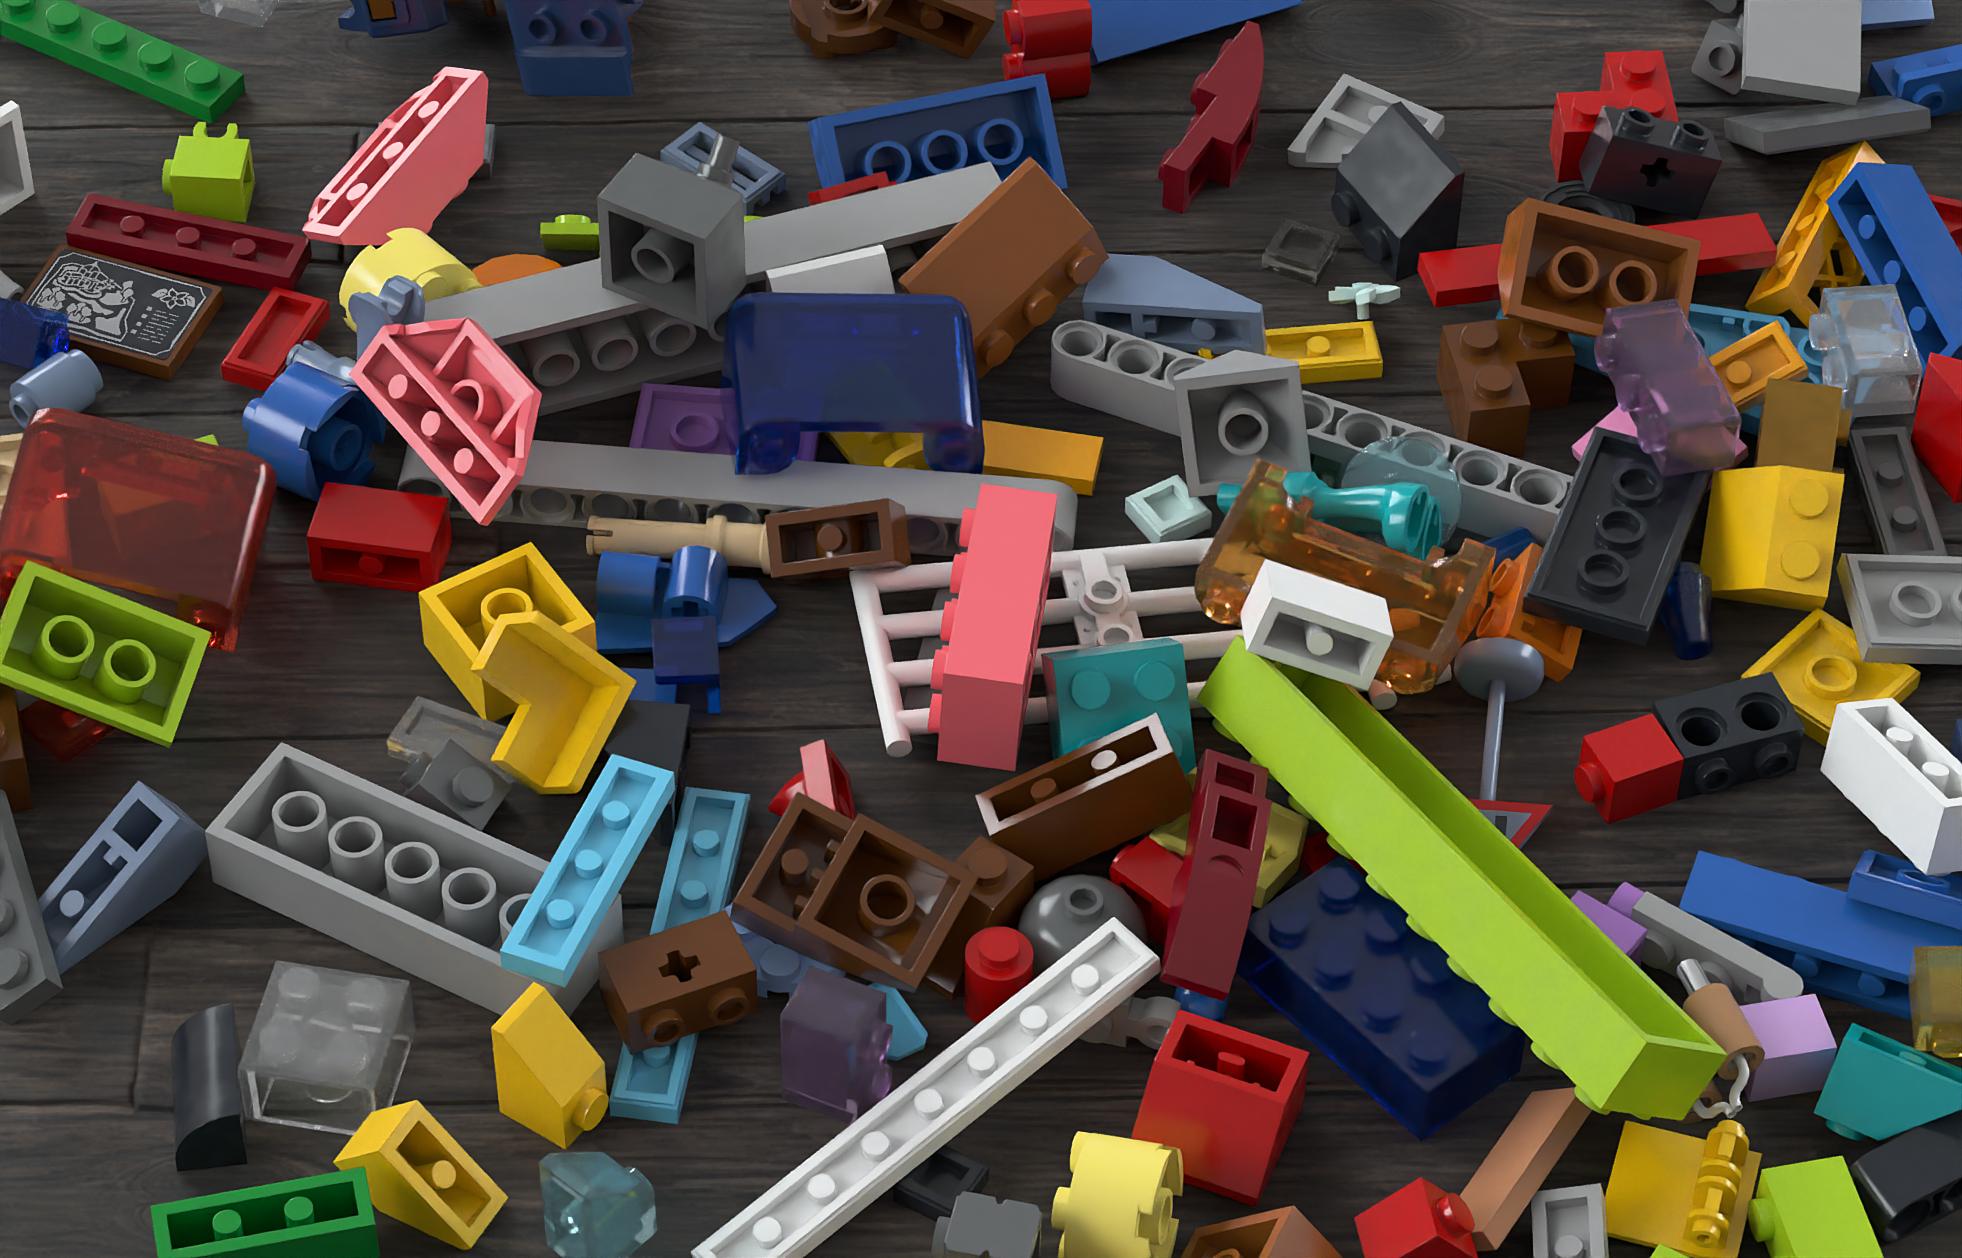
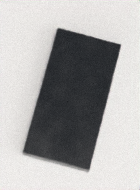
M1595 426L1524 595L1522 612L1646 647L1712 478L1716 458Z

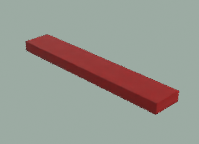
M1758 213L1644 226L1700 240L1701 247L1695 276L1775 266L1778 249ZM1502 243L1419 253L1417 270L1434 307L1501 300L1497 270Z

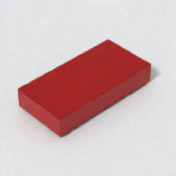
M274 286L221 363L223 380L266 392L269 386L285 372L286 360L290 350L298 343L303 346V341L309 340L314 342L330 318L329 301Z

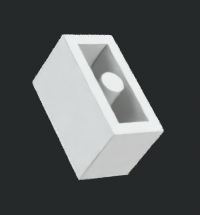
M1265 559L1240 612L1247 652L1367 691L1394 637L1385 598Z

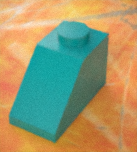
M1852 1023L1842 1041L1813 1113L1826 1118L1827 1127L1844 1137L1864 1140L1867 1135L1879 1141L1962 1110V1068Z

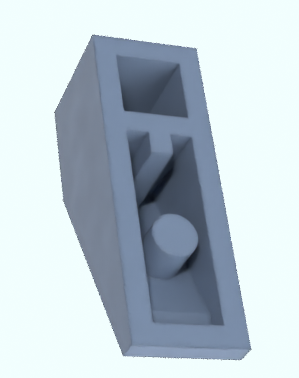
M1107 253L1109 258L1100 266L1096 275L1088 281L1082 300L1085 321L1183 352L1198 353V350L1202 348L1211 350V354L1224 355L1236 349L1266 355L1267 342L1262 304L1156 256Z
M139 780L38 900L59 975L173 896L208 855L205 830L176 804Z

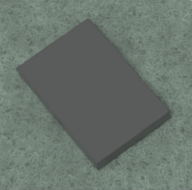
M1890 95L1858 99L1856 106L1826 103L1724 118L1725 138L1729 139L1730 142L1769 155L1927 132V129H1931L1930 108Z

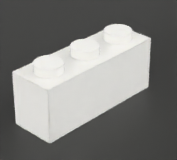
M1893 698L1838 703L1820 771L1925 875L1945 876L1951 872L1962 871V764Z

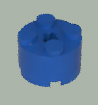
M293 362L269 386L262 398H255L249 402L243 413L242 428L246 433H249L248 456L256 477L318 503L325 482L365 485L376 466L375 462L368 460L374 441L381 444L384 442L386 417L358 385L304 363Z

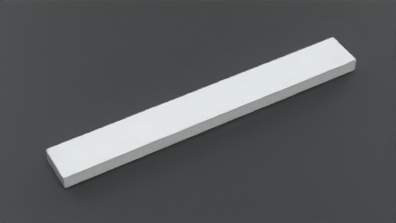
M1115 917L1111 918L692 1250V1258H803L1161 971L1160 958Z

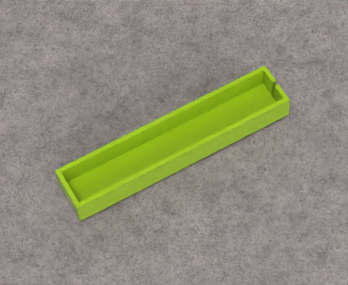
M1236 635L1196 697L1215 717L1212 721L1214 728L1226 738L1242 744L1252 755L1249 760L1250 763L1269 769L1268 778L1279 782L1290 793L1288 797L1289 804L1303 816L1317 821L1329 833L1326 840L1334 850L1346 858L1357 861L1368 873L1366 882L1369 886L1385 898L1396 901L1409 914L1406 918L1407 924L1420 936L1436 942L1449 955L1447 964L1457 975L1471 983L1478 984L1491 998L1488 1002L1490 1009L1504 1021L1520 1027L1533 1040L1530 1046L1533 1053L1549 1066L1562 1070L1576 1084L1573 1091L1581 1102L1601 1114H1609L1610 1111L1630 1113L1643 1120L1659 1117L1682 1121L1728 1054L1351 685L1247 652L1244 636Z

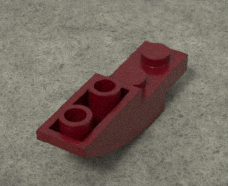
M1248 21L1234 40L1227 39L1218 54L1217 62L1208 73L1202 72L1197 77L1190 96L1191 104L1195 105V115L1188 125L1184 139L1176 149L1171 147L1166 151L1159 166L1158 179L1163 181L1162 207L1184 214L1209 180L1231 187L1242 170L1254 144L1261 110L1264 52L1259 24Z
M1206 749L1197 765L1184 861L1174 879L1160 974L1161 982L1221 1001H1225L1228 996L1251 913L1268 830L1272 803L1271 800L1265 799L1268 768L1210 749Z

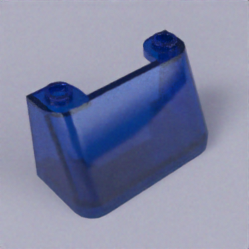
M757 292L744 295L737 299L729 308L725 323L720 403L735 475H768L779 473L788 468L797 457L801 432L923 433V455L931 469L944 472L983 473L985 444L972 323L966 307L958 299L952 296L936 294Z

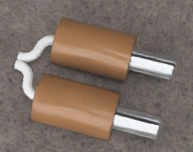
M1687 959L1682 961L1676 969L1680 980L1689 994L1682 1010L1728 1054L1717 1070L1719 1077L1725 1080H1737L1730 1090V1104L1722 1102V1096L1711 1079L1684 1119L1676 1121L1681 1124H1693L1704 1119L1714 1118L1721 1112L1725 1113L1727 1118H1732L1743 1107L1740 1102V1093L1747 1084L1749 1073L1759 1067L1764 1060L1765 1051L1728 986L1722 983L1710 984L1698 961Z

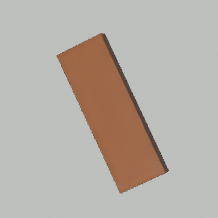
M1575 1087L1531 1092L1459 1196L1470 1209L1474 1219L1475 1227L1471 1234L1476 1251L1498 1249L1592 1111L1591 1108L1577 1098L1573 1091Z

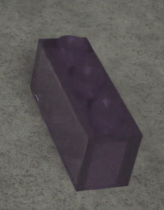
M1670 299L1607 308L1602 335L1596 336L1594 342L1596 363L1600 371L1608 373L1615 387L1620 409L1623 412L1629 413L1637 428L1641 449L1644 453L1651 454L1662 477L1733 466L1742 418L1677 300Z

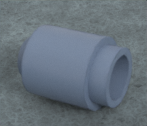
M73 349L67 354L58 352L11 384L10 394L12 399L9 401V408L16 421L26 430L56 429L94 403L96 393L103 388V380L96 365L82 351Z

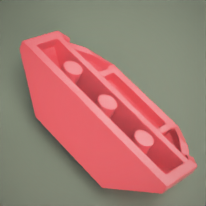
M445 66L433 77L432 85L413 94L389 115L315 199L309 213V221L304 224L302 229L308 239L341 245H384L392 240L387 233L396 229L415 228L427 234L432 228L435 218L452 199L458 197L466 189L468 180L483 164L488 78L483 71Z
M460 318L426 321L405 326L402 324L383 325L348 375L479 524L488 526L524 476L531 452L542 396L541 392L475 320Z

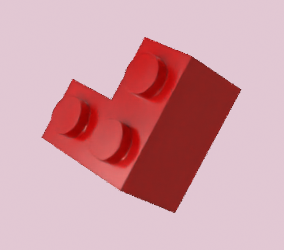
M1662 50L1605 52L1600 91L1556 93L1549 146L1557 183L1574 180L1583 181L1578 163L1603 105L1621 110L1626 107H1636L1647 111L1655 118L1678 123L1679 119Z

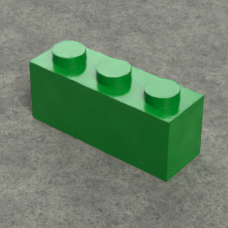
M365 1167L150 1206L158 1258H380Z

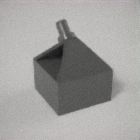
M717 134L707 163L700 162L696 173L635 153L597 196L602 288L706 330L714 324L746 286L743 194L731 187L735 175L730 173L740 145L739 141Z

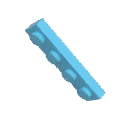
M612 754L500 949L502 968L564 988L566 987L675 790L674 772Z

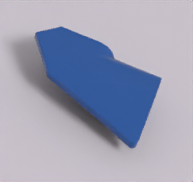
M696 545L680 548L673 554L671 563L662 562L660 556L603 551L600 557L596 582L597 615L595 619L597 653L600 655L727 647L748 635L777 614V606L757 580L728 577V565L725 558L719 552L708 547Z

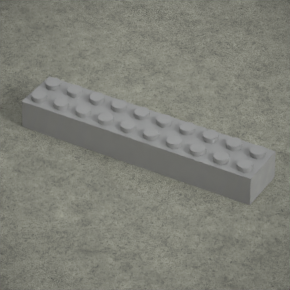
M989 161L744 222L746 286L708 330L602 288L601 258L426 301L423 322L460 318L475 320L541 392L538 416L640 391L642 383L667 384L768 358L766 270L883 245L888 258L902 323L921 319L898 279L997 188L1002 181Z

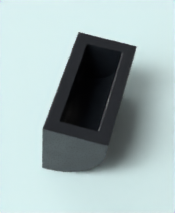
M229 1003L211 1007L193 1015L176 1030L171 1041L177 1172L247 1164L242 1053L234 1005Z

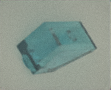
M604 1152L549 1153L539 1162L547 1245L563 1258H627L657 1232L654 1189L648 1179L634 1167L627 1166L624 1168Z

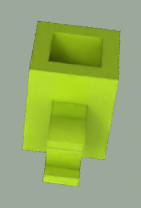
M198 122L195 125L193 136H179L174 159L165 160L162 175L164 194L172 195L174 210L228 222H246L255 186L250 139H239L236 124L229 123L226 134L220 138L208 137L206 122Z

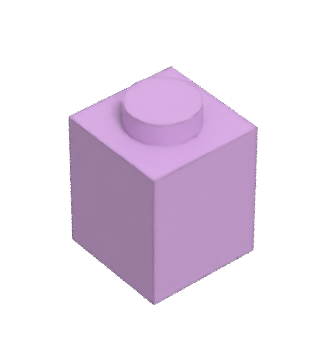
M1816 994L1739 1006L1765 1051L1764 1060L1759 1067L1749 1073L1747 1084L1744 1087L1748 1101L1752 1102L1823 1090L1835 1060L1837 1045Z

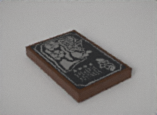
M60 243L7 317L5 324L9 337L66 353L77 349L85 353L91 360L171 382L223 305L224 298L222 287Z

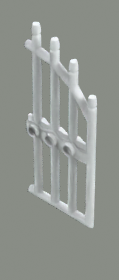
M1259 533L1249 534L1246 538L1237 535L1052 552L1050 578L1062 577L1067 598L1046 600L1042 626L1073 623L1079 645L1037 649L1033 675L1043 674L1042 653L1168 637L1183 644L1184 660L1223 657L1236 635L1244 636L1243 629L1143 639L1138 617L1243 607L1263 565L1252 559L1265 558L1276 554L1274 535ZM953 561L909 565L908 567L854 570L849 573L886 750L892 757H902L911 752L910 736L934 734L927 731L930 708L904 710L899 689L901 687L931 685L934 659L894 662L889 640L939 636L943 610L883 615L879 594L950 587ZM1200 564L1239 581L1131 592L1126 571ZM1342 572L1338 573L1337 576H1331L1330 574L1316 575L1366 592V578L1362 573ZM1403 614L1389 616L1394 635L1392 641L1404 640L1417 635L1418 624L1415 616ZM1437 659L1423 660L1421 664H1415L1414 661L1381 664L1368 691L1355 686L1352 687L1357 692H1367L1375 709L1386 710L1393 707L1397 702V696L1393 689L1416 687L1419 683H1423L1425 686L1444 683L1451 680V666L1448 661ZM1207 681L1187 683L1190 709L1204 707L1196 697ZM1046 697L1028 698L1024 725L1048 723Z

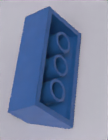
M1045 73L824 116L807 122L822 188L886 171L889 182L896 181L897 184L989 161L1003 182L1029 157L1042 167L1060 189L1068 188Z

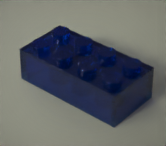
M1340 855L1250 915L1236 972L1416 1138L1422 1141L1521 1071L1526 1033L1520 1027L1511 1025L1497 1016L1488 1005L1491 998L1478 984L1471 983L1457 975L1447 964L1449 955L1436 942L1427 940L1416 933L1406 922L1408 914L1392 900L1385 898L1372 889L1366 882V877Z

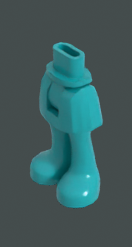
M1294 472L1250 478L1245 481L1243 486L1222 483L1217 492V505L1226 516L1242 518L1244 524L1250 529L1261 530L1267 525L1276 538L1324 544L1326 536L1356 533L1381 534L1384 536L1387 547L1399 551L1405 568L1422 573L1431 572L1440 551L1442 538L1440 503L1437 497L1429 496V488L1425 484L1399 482L1389 485L1331 489L1324 481L1318 479L1315 472Z

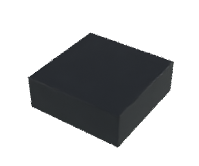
M943 1145L894 1184L893 1201L937 1222L939 1216L951 1218L957 1196H960L963 1191L980 1194L989 1182V1166Z

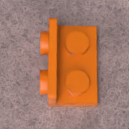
M1532 542L1514 561L1506 558L1494 572L1489 583V591L1494 593L1492 603L1478 624L1476 636L1479 638H1508L1532 646L1543 657L1545 663L1544 675L1559 683L1573 669L1583 629L1522 612L1524 595L1544 549Z

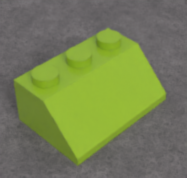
M27 560L10 593L0 620V683L169 748L174 739L211 632Z

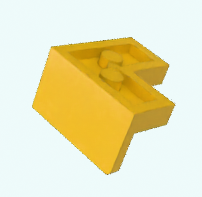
M538 611L500 614L470 669L473 673L519 704L490 761L539 795L573 794L580 791L637 682Z

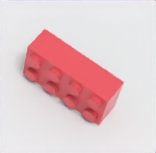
M981 483L976 509L964 508L959 546L968 547V551L961 552L960 555L955 554L950 580V593L959 594L958 599L952 598L951 602H945L940 640L950 642L949 646L943 645L941 650L936 649L931 674L930 688L942 690V694L933 693L927 729L930 733L939 734L938 761L1008 771L1016 770L1050 582L1058 494Z

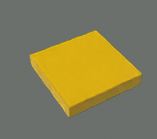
M1817 607L1742 674L1741 679L1772 672L1805 727L1804 734L1826 747L1838 703L1893 698L1900 704L1918 688L1921 672L1907 663L1862 662L1854 630Z

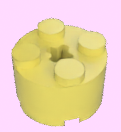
M400 228L387 233L392 240L380 248L375 249L370 244L359 253L345 274L339 292L340 304L346 309L347 318H344L346 324L356 332V323L353 322L348 309L351 295L358 292H370L378 297L386 280L395 275L403 276L417 283L423 290L425 302L484 286L478 282L470 269L426 233L415 228Z
M1078 1131L1075 1134L1070 1154V1170L1073 1173L1070 1188L1061 1186L1058 1188L1052 1208V1228L1064 1231L1059 1245L1058 1258H1171L1179 1219L1171 1218L1173 1195L1182 1196L1183 1159L1180 1149L1159 1143Z

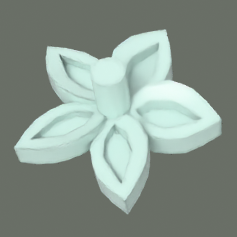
M1353 283L1352 287H1335V291H1329V302L1345 304L1356 301L1357 319H1369V302L1383 304L1400 298V287L1372 283Z

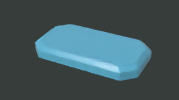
M873 983L852 993L848 1008L883 1058L898 1061L924 1049L928 1033L896 988Z

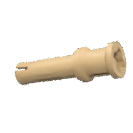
M591 515L588 521L587 529L593 530V535L586 536L587 553L591 556L601 555L603 551L653 555L672 559L673 554L678 549L699 545L719 552L725 558L728 566L762 568L764 574L771 575L766 522L764 524L732 523L727 521L726 516L720 515L708 518L706 524L603 518L596 515Z

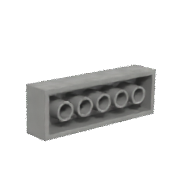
M282 742L205 830L214 883L500 1015H503L530 985L535 982L544 987L565 1014L570 1017L599 979L598 952L624 944L621 894L617 893L565 988L502 968L500 949L550 862Z

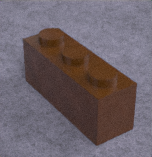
M1154 713L984 791L975 797L993 843L1033 865L1034 883L1040 880L1048 879L1058 872L1099 853L1112 850L1119 844L1160 825L1171 823L1178 817L1191 812L1193 790L1157 713Z

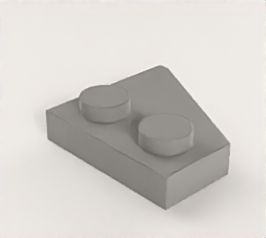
M1343 74L1288 148V164L1295 167L1337 168L1389 106L1400 101L1437 141L1445 131L1444 116L1347 74Z

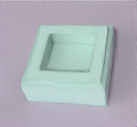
M1178 475L1172 476L1125 499V514L1151 543L1182 541L1211 528L1212 512L1198 497L1189 498L1188 487Z

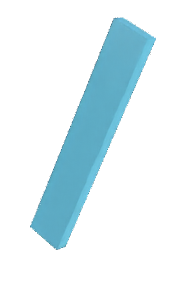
M693 787L685 788L650 935L721 912L729 905L751 811L750 794ZM699 1032L682 1037L671 1045L660 1048L653 1047L630 1055L623 1042L609 1099L610 1116L678 1124Z

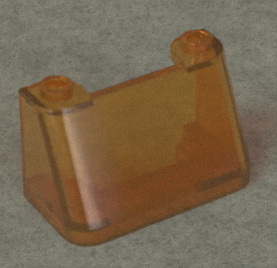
M1258 458L1196 571L1194 591L1203 612L1218 623L1233 624L1242 628L1240 612L1265 559L1385 598L1394 637L1374 679L1385 683L1390 689L1406 695L1425 693L1431 690L1475 628L1486 606L1496 549L1466 538L1458 554L1452 557H1444L1445 549L1434 545L1425 562L1312 519L1314 499L1302 496L1299 503H1297L1289 496L1283 486L1287 476V469Z

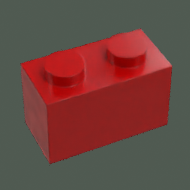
M325 482L306 536L312 579L415 593L438 584L452 544L448 498L422 493L370 488L361 485Z

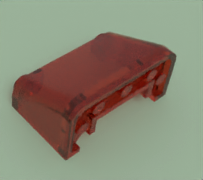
M61 408L38 410L30 416L26 425L0 514V599H9L10 593L26 561L29 560L73 578L178 602L175 614L176 619L211 632L206 647L234 653L264 554L277 487L276 473L272 466L264 459L250 453Z

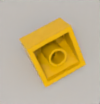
M1783 465L1714 471L1695 595L1811 612L1817 607L1823 610L1828 597L1845 474Z

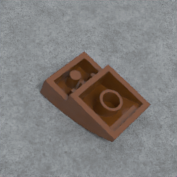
M797 791L733 900L730 920L766 939L830 967L885 986L915 993L976 885L979 876L861 813L853 821Z

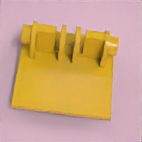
M1625 1120L1605 1195L1608 1237L1656 1248L1661 1243L1692 1258H1737L1748 1215V1202L1752 1198L1762 1156L1761 1153L1748 1150L1749 1139L1745 1135V1128L1736 1121L1723 1120L1718 1123L1717 1127L1709 1131L1707 1140Z

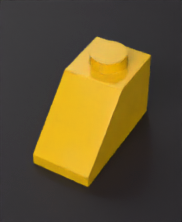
M533 982L491 1027L499 1111L566 1150L583 1130L590 1131L596 1127L607 1110L609 1097L606 1090L605 1063L549 992L541 985Z
M418 1100L371 1112L333 1161L341 1171L365 1167L371 1203L378 1211L461 1250L472 1248L508 1199V1196Z

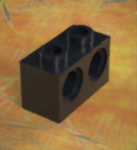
M1772 672L1653 702L1651 713L1684 758L1677 801L1701 794H1716L1728 787L1759 779H1774L1797 768L1805 727Z

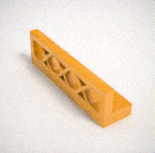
M1861 141L1821 162L1777 245L1778 252L1775 266L1765 267L1745 305L1749 312L1776 316L1791 309L1808 330L1823 332L1824 323L1840 324L1865 272L1826 201L1858 162L1885 164L1866 141ZM1831 249L1839 251L1843 276L1835 275L1830 254ZM1812 286L1820 288L1824 313L1807 296Z

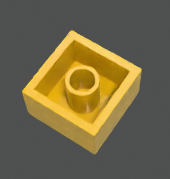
M532 542L418 592L424 645L486 725L516 712L519 706L518 703L470 670L500 614L541 612L597 652L596 624L594 619Z

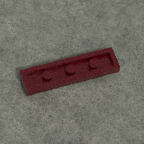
M91 193L87 194L65 232L69 246L132 263L269 291L274 286L294 291L312 257L311 240L307 237Z

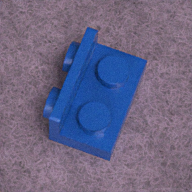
M1962 44L1873 62L1870 66L1868 81L1878 96L1890 95L1930 108V117L1962 110Z

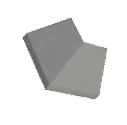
M1235 349L1174 376L1189 498L1216 495L1222 483L1243 486L1245 481L1250 478L1267 477L1278 473L1312 472L1298 361Z

